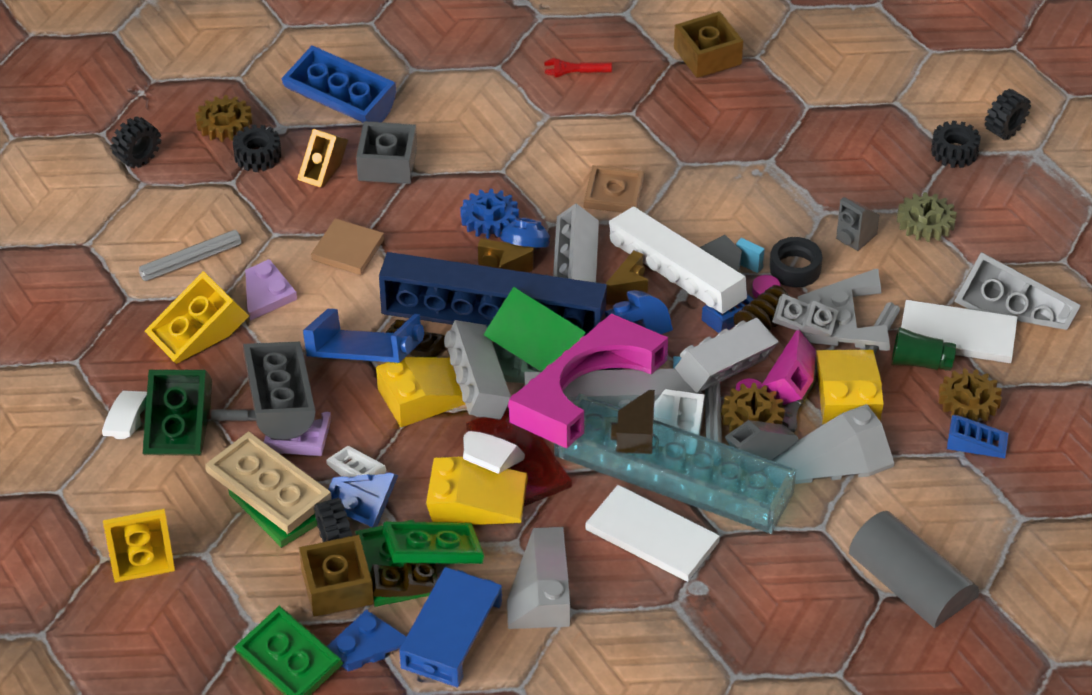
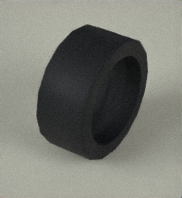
M787 237L779 240L773 246L770 253V274L777 278L784 286L796 288L811 285L819 278L821 273L822 251L816 243L806 238ZM797 256L808 260L811 264L803 268H794L785 265L781 260Z

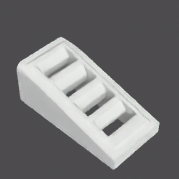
M350 446L343 448L326 460L327 465L341 477L387 473L384 464Z

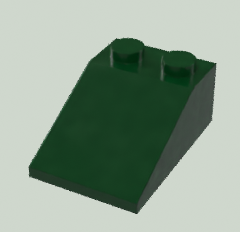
M149 369L143 455H202L211 408L213 380L206 370Z

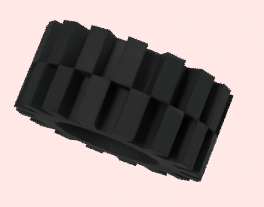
M1013 89L1004 90L1002 95L999 94L997 96V101L992 102V108L987 111L989 115L985 117L986 122L984 123L986 129L1003 140L1010 139L1011 136L1016 135V130L1019 131L1022 128L1021 124H1025V117L1029 116L1030 113L1028 110L1031 109V101Z
M134 117V120L129 118L127 119V124L123 122L120 125L122 127L120 131L116 129L114 132L117 136L111 139L114 143L111 144V149L113 150V155L128 167L135 168L136 166L140 168L142 163L145 165L149 163V157L151 159L155 157L153 152H158L159 150L157 145L161 144V139L159 138L161 133L142 117Z
M948 121L944 122L943 126L938 125L937 130L935 129L933 132L932 156H935L937 162L942 160V165L944 166L947 163L951 164L950 168H955V165H959V168H964V164L967 166L971 165L972 161L975 162L979 153L981 136L978 135L979 131L977 129L973 130L974 126L971 124L966 127V122L962 121L960 125L957 124V121H952L951 125Z
M252 125V129H249L246 126L243 128L244 132L239 130L237 136L234 135L232 141L234 159L240 168L244 166L246 171L253 168V172H258V168H261L263 172L267 171V166L273 168L274 163H279V158L282 155L280 136H278L277 131H273V128L269 127L266 130V125H261L260 128H257V125ZM255 147H263L261 149H252Z
M340 498L314 505L315 518L322 542L352 536L347 513L344 511V505L341 503Z

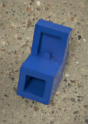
M628 291L629 302L616 303L613 305V309L604 311L606 318L610 314H614L659 334L673 330L666 305L658 298L642 291Z

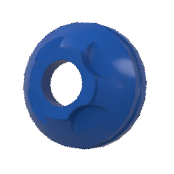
M515 218L513 222L502 229L500 237L504 242L519 246L542 248L549 247L550 235L541 225V221L530 218Z

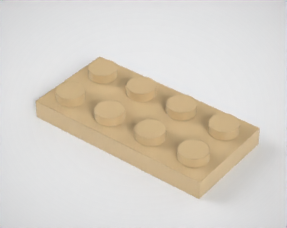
M249 431L205 464L208 474L287 534L315 513V504L331 500V492Z

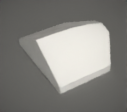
M668 389L662 392L654 402L653 438L657 447L697 452L702 425L704 394Z
M468 431L463 437V459L499 474L524 460L525 454L517 445L503 439L473 431Z

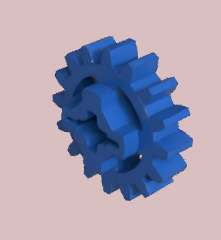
M490 189L488 193L479 190V195L477 196L471 193L469 194L470 200L464 199L463 206L460 207L462 226H467V232L475 230L477 237L482 233L488 239L491 234L500 237L502 229L513 222L515 218H519L517 201H512V195L504 197V191L502 190L497 194L494 193L493 189Z

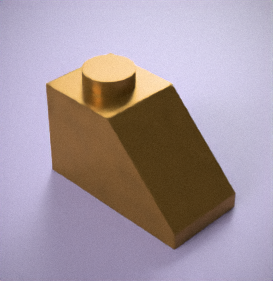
M313 129L298 180L323 188L341 165L348 139Z

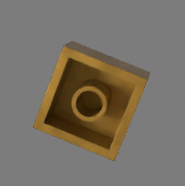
M721 11L675 24L674 49L695 77L699 78L741 65L743 39Z
M359 535L299 547L301 571L313 617L374 605L372 580Z

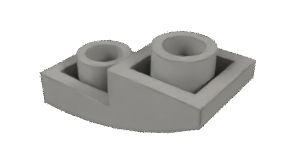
M782 294L779 297L772 322L787 328L800 330L801 332L830 337L838 310L816 301L807 304Z

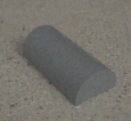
M300 341L243 344V353L258 428L266 436L278 440L293 439L304 434L314 422L315 407Z
M882 511L871 517L859 529L851 542L849 554L933 628H936L978 598L979 588L976 584L890 511Z

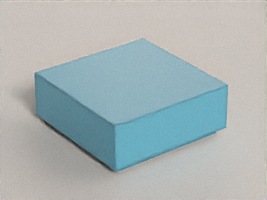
M740 238L736 246L742 250L741 266L759 273L763 269L765 249L746 239Z

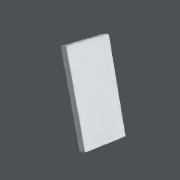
M906 300L901 327L918 334L943 339L944 342L956 344L955 355L1011 363L1017 317Z
M620 485L615 487L586 522L587 531L687 582L717 546L720 538L719 535Z

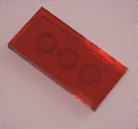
M508 407L501 419L479 417L466 423L467 431L481 432L517 445L525 454L523 461L508 468L527 474L524 506L572 487V480L543 438L509 422Z

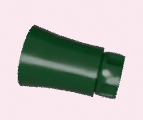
M899 327L894 343L891 365L915 366L934 370L939 368L951 371L956 354V344L944 342L943 339L925 336Z

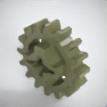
M924 192L923 196L919 197L914 193L912 200L905 197L904 203L899 204L897 222L900 223V230L907 229L906 236L914 234L917 241L921 237L925 238L927 242H930L932 237L940 241L941 235L948 237L950 230L954 231L957 212L953 211V204L947 205V198L937 199L938 194L930 197L927 192Z

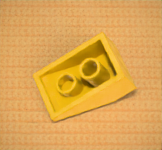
M203 271L145 332L173 362L178 364L229 337L249 315Z
M816 350L822 424H826L842 413L866 404L881 421L884 403L881 378L874 351Z
M405 357L400 363L386 362L376 366L378 391L401 428L465 405L460 386L456 381L454 367L450 363V358Z
M463 457L434 458L426 501L432 522L472 523V525L521 523L527 474L512 469H506L498 474L463 459Z
M165 509L103 520L115 583L175 571Z

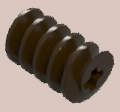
M773 285L765 290L764 293L734 314L735 326L743 320L748 322L758 318L770 332L772 327L779 325L772 321L779 297L782 294L788 295L785 289L779 285Z

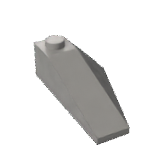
M983 252L980 253L955 299L956 303L970 310L1016 316L1017 321L1065 330L1069 328L1081 306Z
M866 404L840 414L790 446L787 451L769 461L764 468L775 484L782 486L811 483L814 478L831 477V480H840L842 475L858 474V477H869L894 467V460L883 425Z
M563 527L533 528L507 599L508 629L570 627L569 582Z

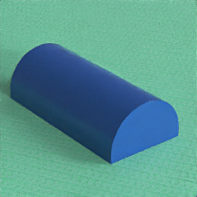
M313 45L282 77L283 85L287 89L362 123L364 121L383 122L389 114L396 96V84L394 81Z

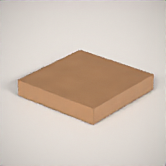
M592 165L584 198V208L620 213L633 206L638 209L645 171Z
M335 218L312 251L311 258L313 261L361 275L384 241V233Z

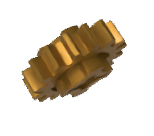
M224 95L223 99L214 96V101L205 100V106L199 105L198 112L195 113L197 130L201 131L203 137L209 135L211 141L216 137L220 139V142H223L225 138L233 141L234 135H237L239 130L243 132L244 127L248 126L250 129V125L253 124L251 107L246 106L245 100L238 102L237 96L232 98V100L228 99V95Z
M964 368L962 374L952 371L951 377H944L943 383L939 387L938 403L943 404V412L951 411V418L952 415H957L976 422L978 418H981L986 422L989 415L995 416L997 408H1000L1002 389L996 388L997 380H988V373L980 376L977 369L972 374L968 373V370Z
M752 383L751 388L741 384L740 391L732 388L730 396L725 395L721 410V415L724 416L723 425H730L729 433L748 420L782 425L785 409L782 408L783 400L776 399V391L768 393L766 385L761 389H757L756 383Z

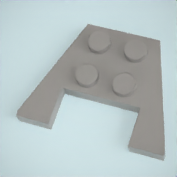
M873 269L798 296V300L807 304L816 301L838 310L830 337L802 332L810 343L838 346L839 342L855 343V348H866V345L879 346V350H890L887 325L857 328L853 297L881 293L879 270Z

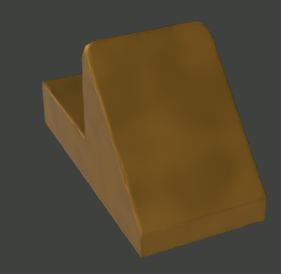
M480 238L478 244V265L531 272L534 268V247Z
M633 250L605 283L607 284L606 304L613 305L623 301L629 302L628 291L637 290L648 294V279L643 277L645 267L643 266L642 253Z

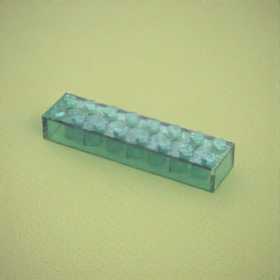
M579 393L573 404L584 410V434L568 448L554 443V456L770 534L773 533L795 488L796 469L657 420H654L652 454L617 453V440H611V423H617L618 410L621 408Z

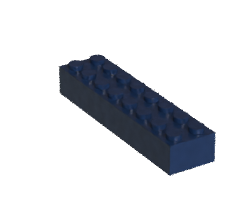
M392 252L386 253L379 273L381 314L410 318L414 314H420V320L453 325L454 321L458 320L486 325L488 328L510 291L515 287L579 327L586 334L594 329L599 322L606 319L604 311H606L607 284Z

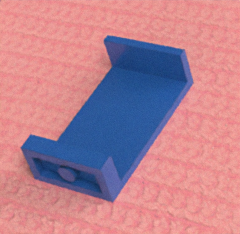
M326 309L303 330L306 356L400 363L423 340L424 327L420 322V314H414L395 333L340 330L338 309Z
M445 567L399 649L401 669L458 688L463 679L462 663L492 606L500 609L502 605V585L489 579H481L469 575L461 570Z

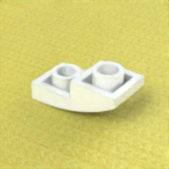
M122 391L107 415L102 430L103 436H114L116 439L131 437L141 426L140 414L146 408L147 392Z

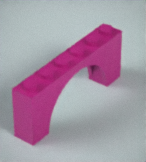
M610 314L588 334L581 337L570 349L566 350L557 360L549 364L539 375L531 379L521 390L511 396L508 402L509 422L562 447L568 448L584 434V410L567 399L563 393L565 388L578 377L601 369L627 368L653 374L668 360V337Z

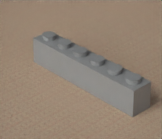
M657 369L653 374L639 370H596L578 377L563 391L569 401L584 410V416L618 415V410L648 390H655V401L665 389L689 393L696 392L684 381L676 369ZM524 372L525 385L541 372Z

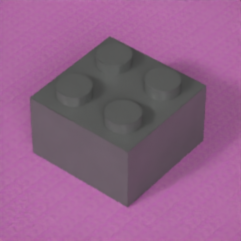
M364 121L356 156L358 181L411 184L417 152L416 125Z

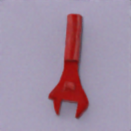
M551 58L544 62L545 66H554V69H545V74L554 75L555 78L572 72L612 73V62L570 63L557 58Z

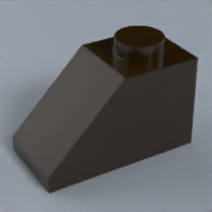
M655 390L646 391L618 410L617 423H611V440H617V453L652 454Z

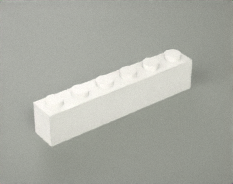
M634 206L609 221L610 240L616 247L629 254L633 250L642 253L643 263L649 266L650 269L660 273L670 282L677 284L690 295H694L707 306L723 314L747 299L746 277Z

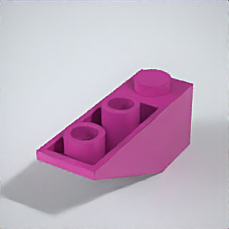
M800 330L794 333L761 387L767 386L768 393L776 391V399H782L783 405L802 399L814 380L816 349Z

